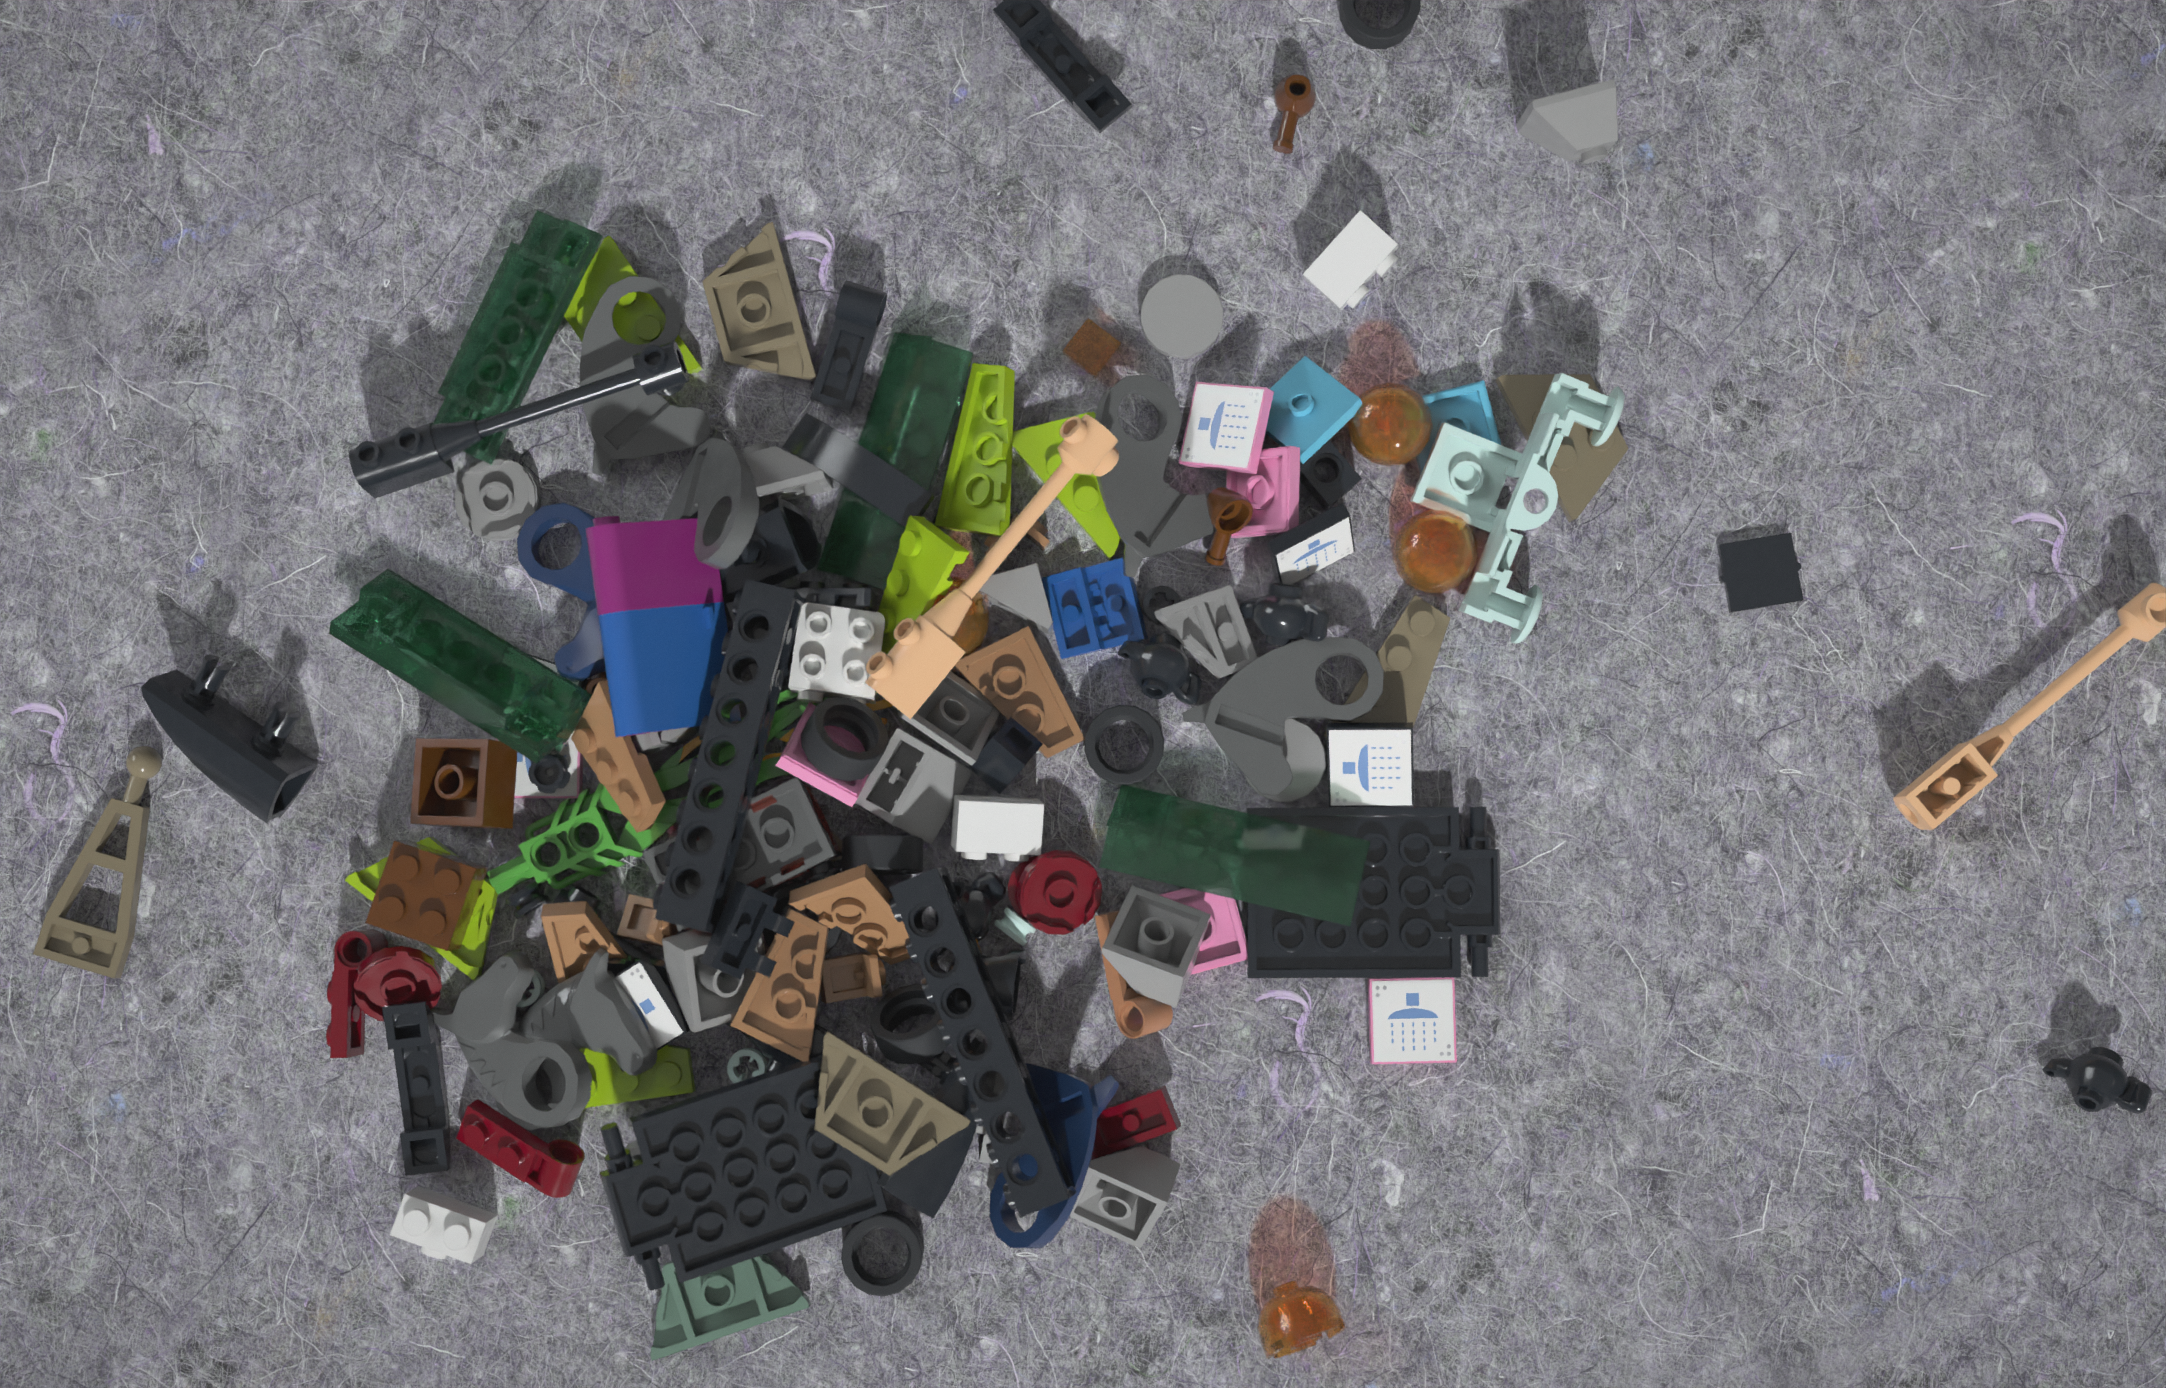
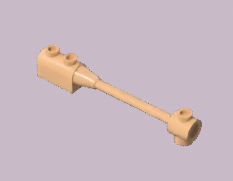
M1087 414L1081 419L1074 416L1063 423L1060 428V436L1064 440L1057 447L1062 463L958 589L955 588L923 616L919 615L915 621L912 618L902 620L894 630V638L898 642L888 654L878 652L868 660L866 672L870 676L866 679L865 683L909 719L915 715L965 654V651L953 642L952 639L973 602V597L1074 474L1102 476L1110 472L1117 464L1119 452L1114 447L1118 443L1117 438L1093 417Z
M2150 583L2118 610L2117 615L2120 626L2019 711L2002 725H1997L1965 743L1957 744L1897 794L1893 800L1903 816L1921 830H1934L1995 779L1998 774L1992 767L2012 743L2013 737L2132 638L2149 642L2166 628V588L2158 583Z

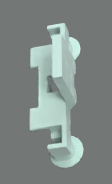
M1563 373L1555 374L1523 454L1445 422L1441 423L1413 492L1411 502L1490 533L1458 611L1485 622L1492 623L1495 620L1513 627L1510 640L1514 644L1524 641L1532 631L1542 607L1543 593L1536 584L1531 587L1527 595L1506 588L1512 575V571L1509 569L1523 535L1510 530L1525 531L1535 529L1550 519L1557 506L1558 491L1556 482L1549 471L1563 437L1569 436L1575 422L1593 429L1591 444L1593 446H1600L1606 442L1613 433L1624 407L1625 395L1618 386L1612 390L1609 396L1589 389V384ZM1510 477L1517 480L1518 482L1507 509L1495 507L1506 478ZM1535 488L1543 493L1545 505L1541 511L1533 514L1526 510L1523 499L1529 490Z

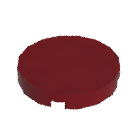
M1053 850L1039 855L1025 867L1018 880L1016 897L1022 914L1034 928L1047 934L1065 935L1074 932V928L1079 927L1081 924L1086 925L1093 919L1101 904L1102 885L1097 871L1085 857L1070 850Z
M405 946L384 948L369 955L358 966L353 979L355 1001L368 1016L383 1022V1006L428 1001L431 1010L438 1003L442 988L440 968L434 959L419 949Z

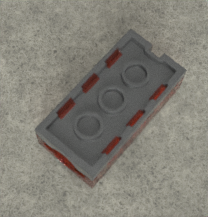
M795 777L752 799L723 910L737 881L766 893L808 872L809 869L842 855L817 799L807 782ZM705 829L699 833L696 839L699 851H704L710 847L713 840L710 829ZM676 837L642 853L656 884H664L668 871V867L665 866V856L668 846L671 842L676 841ZM697 871L689 874L685 881V889L688 894L695 893L701 885V877ZM676 924L678 931L692 929Z

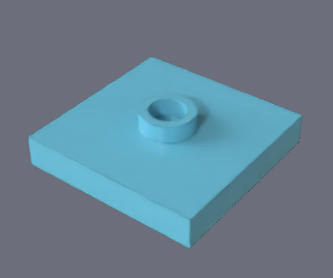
M1304 356L1270 388V390L1274 391L1265 433L1281 447H1299L1300 462L1304 464L1354 417L1364 405L1358 396L1308 357Z

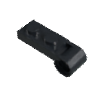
M847 280L844 282L837 301L836 319L810 396L811 402L852 414L885 310L886 292Z

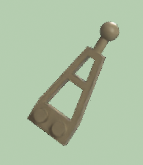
M139 746L128 754L126 767L131 775L123 799H110L46 913L33 955L114 979L121 978L135 935L150 808L141 806L140 802L148 779L157 775L162 766V758L156 749L150 746ZM121 815L131 817L126 858L102 852ZM94 865L123 873L116 932L66 917Z

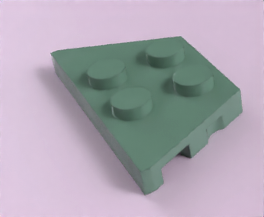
M766 1254L683 1283H679L673 1261L667 1262L662 1270L665 1285L661 1288L660 1301L657 1304L656 1328L650 1356L652 1361L809 1308L811 1305L810 1299Z

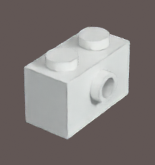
M1360 210L1303 273V276L1341 311L1347 304L1353 309L1370 291L1365 286L1375 273L1382 277L1398 260V257L1394 254L1398 249V244Z
M954 795L951 846L956 852H961V857L965 859L983 860L987 859V853L1003 854V859L1028 861L1029 855H1041L1044 804L1038 798Z
M418 1186L404 1194L390 1235L421 1246L420 1251L427 1256L445 1259L447 1255L472 1264L484 1255L498 1214Z

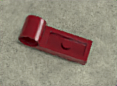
M378 930L349 931L342 934L335 944L334 971H332V979L327 987V999L331 1004V1022L326 1031V1041L330 1047V1058H350L364 1054L365 1013L355 1001L353 979L358 966L369 955L384 948H389L386 937ZM360 939L367 946V954L364 959H361L357 953V944Z
M1166 1086L1105 1107L1097 1118L1091 1160L1177 1130L1181 1123Z
M479 1099L467 1106L456 1137L457 1140L517 1179L554 1198H563L571 1194L585 1158L583 1149L576 1143L557 1139L547 1144Z

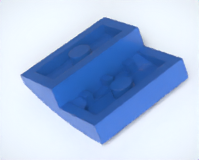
M1123 558L1086 568L1079 567L1041 578L1061 659L1122 646L1124 641L1148 639L1134 578L1124 576Z

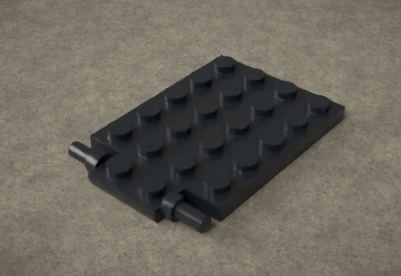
M1459 807L1246 808L1247 978L1461 977L1460 935H1467V947H1471V977H1489L1488 947H1493L1492 935L1501 934L1500 849H1491V837H1487V807H1469L1470 837H1466V849H1459Z
M823 1054L809 1058L808 1061H800L631 1117L630 1120L642 1157L633 1161L630 1149H625L616 1122L605 1124L600 1128L607 1150L604 1160L608 1169L599 1173L623 1254L627 1257L634 1256L636 1264L641 1265L648 1290H657L665 1285L658 1259L661 1257L659 1247L668 1244L679 1283H683L887 1211L881 1186L877 1184L879 1179L875 1166L815 1129Z

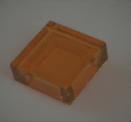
M1087 318L1062 350V353L1092 377L1096 378L1120 348L1121 343Z

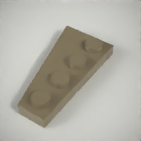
M1414 595L1376 652V656L1384 670L1381 697L1370 713L1352 722L1332 721L1331 723L1413 722L1414 727L1450 617ZM1366 669L1343 705L1354 703L1363 696L1368 686ZM1326 730L1325 733L1323 734V737H1325L1326 739H1327V730Z

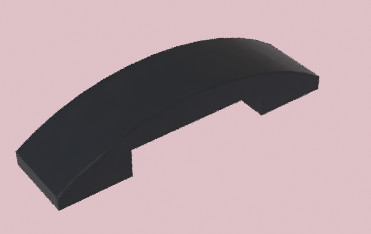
M1003 0L993 9V13L1037 70L1057 93L1096 131L1101 133L1132 108L1131 102L1107 75H1101L1052 20L1051 12L1040 0Z
M808 413L804 415L782 446L794 456L822 469L828 477L874 506L879 512L906 528L910 515L922 517L935 498L934 495L890 464Z
M428 1001L383 1006L388 1049H393L403 1117L404 1131L400 1133L405 1175L448 1171L450 1169V1124L446 1083L437 1032Z

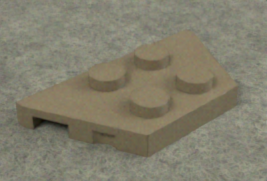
M773 222L767 223L761 228L762 232L744 248L741 246L729 257L728 262L723 267L716 268L702 281L723 359L727 365L810 381L816 380V372L776 228Z
M1555 374L1502 375L1495 380L1526 441L1529 439ZM1566 374L1588 383L1589 389L1599 392L1590 374ZM1575 422L1569 436L1563 437L1549 473L1556 482L1558 491L1557 501L1568 522L1580 516L1629 449L1617 425L1607 441L1600 446H1593L1591 444L1593 429Z
M830 1031L824 1036L815 1129L886 1174L891 1175L907 1165L908 1162L928 1152L940 1142L969 1125L971 1119Z

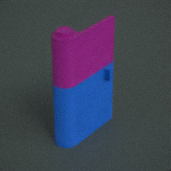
M605 516L593 519L594 526L586 528L616 738L700 726L704 716L710 714L713 698L710 696L711 684L714 676L717 673H721L725 659L722 656V643L728 632L720 571L698 561L694 552L698 518L620 523V516ZM739 704L734 706L730 712L731 722L741 721Z

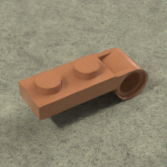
M1120 909L1095 916L1101 951ZM1102 954L1110 999L1113 1001L1116 1022L1120 1031L1126 1037L1136 1039L1166 1029L1172 1022V1006L1136 993Z

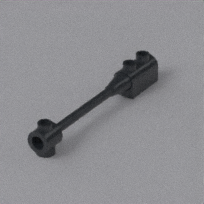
M675 341L661 346L650 345L644 348L642 352L633 355L635 368L478 421L473 419L441 424L429 423L417 428H403L396 435L375 442L364 441L349 451L350 465L361 488L372 497L378 498L455 472L451 458L482 441L485 436L640 384L647 396L658 392L663 395L676 394L684 387L685 383L689 382L688 370Z

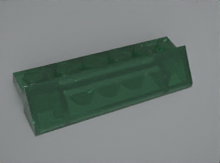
M536 210L520 245L513 242L510 243L439 388L438 394L445 397L435 417L434 424L473 419L478 421L521 406L603 237L600 233L567 219L562 221ZM509 429L485 436L482 441L469 447L462 453L492 465Z
M895 332L859 439V445L890 464L930 493L962 399L961 394L974 357L973 352L935 341L932 336ZM844 487L817 570L885 590L887 578L892 570L900 546V539L905 528Z
M389 568L360 588L358 602L330 621V635L536 764L553 749L561 752L592 696L591 693Z
M1121 785L1106 824L1108 831L1099 867L1351 926L1371 841L1128 785Z

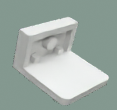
M804 603L797 624L788 684L791 693H798L797 700L821 703L823 702V697H845L857 700L864 705L866 703L875 704L877 692L865 683L866 679L870 676L866 672V665L874 654L881 652L885 617L879 612Z

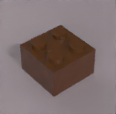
M416 738L410 824L438 827L513 829L518 744L491 739Z
M394 840L365 923L446 951L459 949L489 867L410 840Z

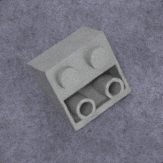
M897 728L855 803L932 845L953 808L954 795L962 793L973 771Z

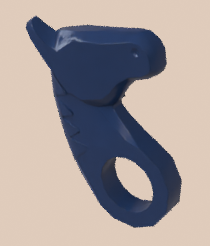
M566 503L542 506L525 520L517 538L518 560L531 578L572 594L587 603L579 630L573 639L563 644L554 654V662L559 675L575 683L606 671L586 528L594 526L593 519L595 517L577 507ZM559 523L574 524L581 535V549L577 558L570 565L562 569H548L543 565L539 555V545L543 535L551 527Z
M1025 1063L1077 1193L1069 1199L1039 1210L1032 1226L1024 1231L1018 1224L1015 1209L1012 1210L1005 1198L1003 1185L1007 1183L1001 1172L990 1193L989 1218L996 1236L1010 1248L1041 1249L1054 1239L1068 1220L1088 1171L1094 1148L1097 1118L1111 1101L1119 1087V1082L1112 1075H1109L1093 1086L1079 1076L1037 1064ZM1024 1154L1020 1157L1019 1167L1025 1175L1035 1176L1038 1171V1164L1035 1158L1029 1154Z

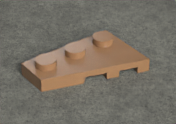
M1029 626L960 659L956 663V669L1007 720L1012 717L1043 743L1038 751L1046 759L1085 740Z
M599 681L571 740L593 769L599 782L605 786L619 806L621 813L638 833L652 828L666 801L646 754L637 753L630 736L615 737L608 681Z
M866 864L790 891L789 904L800 911L805 908L810 909L819 915L820 923L830 929L835 926L840 927L853 935V942L870 953L876 954L877 957L890 965L911 958L905 944V939L909 938L904 923L903 921L899 923L895 919L890 908L889 899L893 896Z
M587 901L543 904L541 919L558 984L584 972L592 956L601 947L609 952L608 958H627L625 952Z
M789 908L785 917L795 923L788 938L776 933L765 957L777 962L769 978L758 972L756 973L730 1026L804 1062L808 1061L811 1057L829 928Z

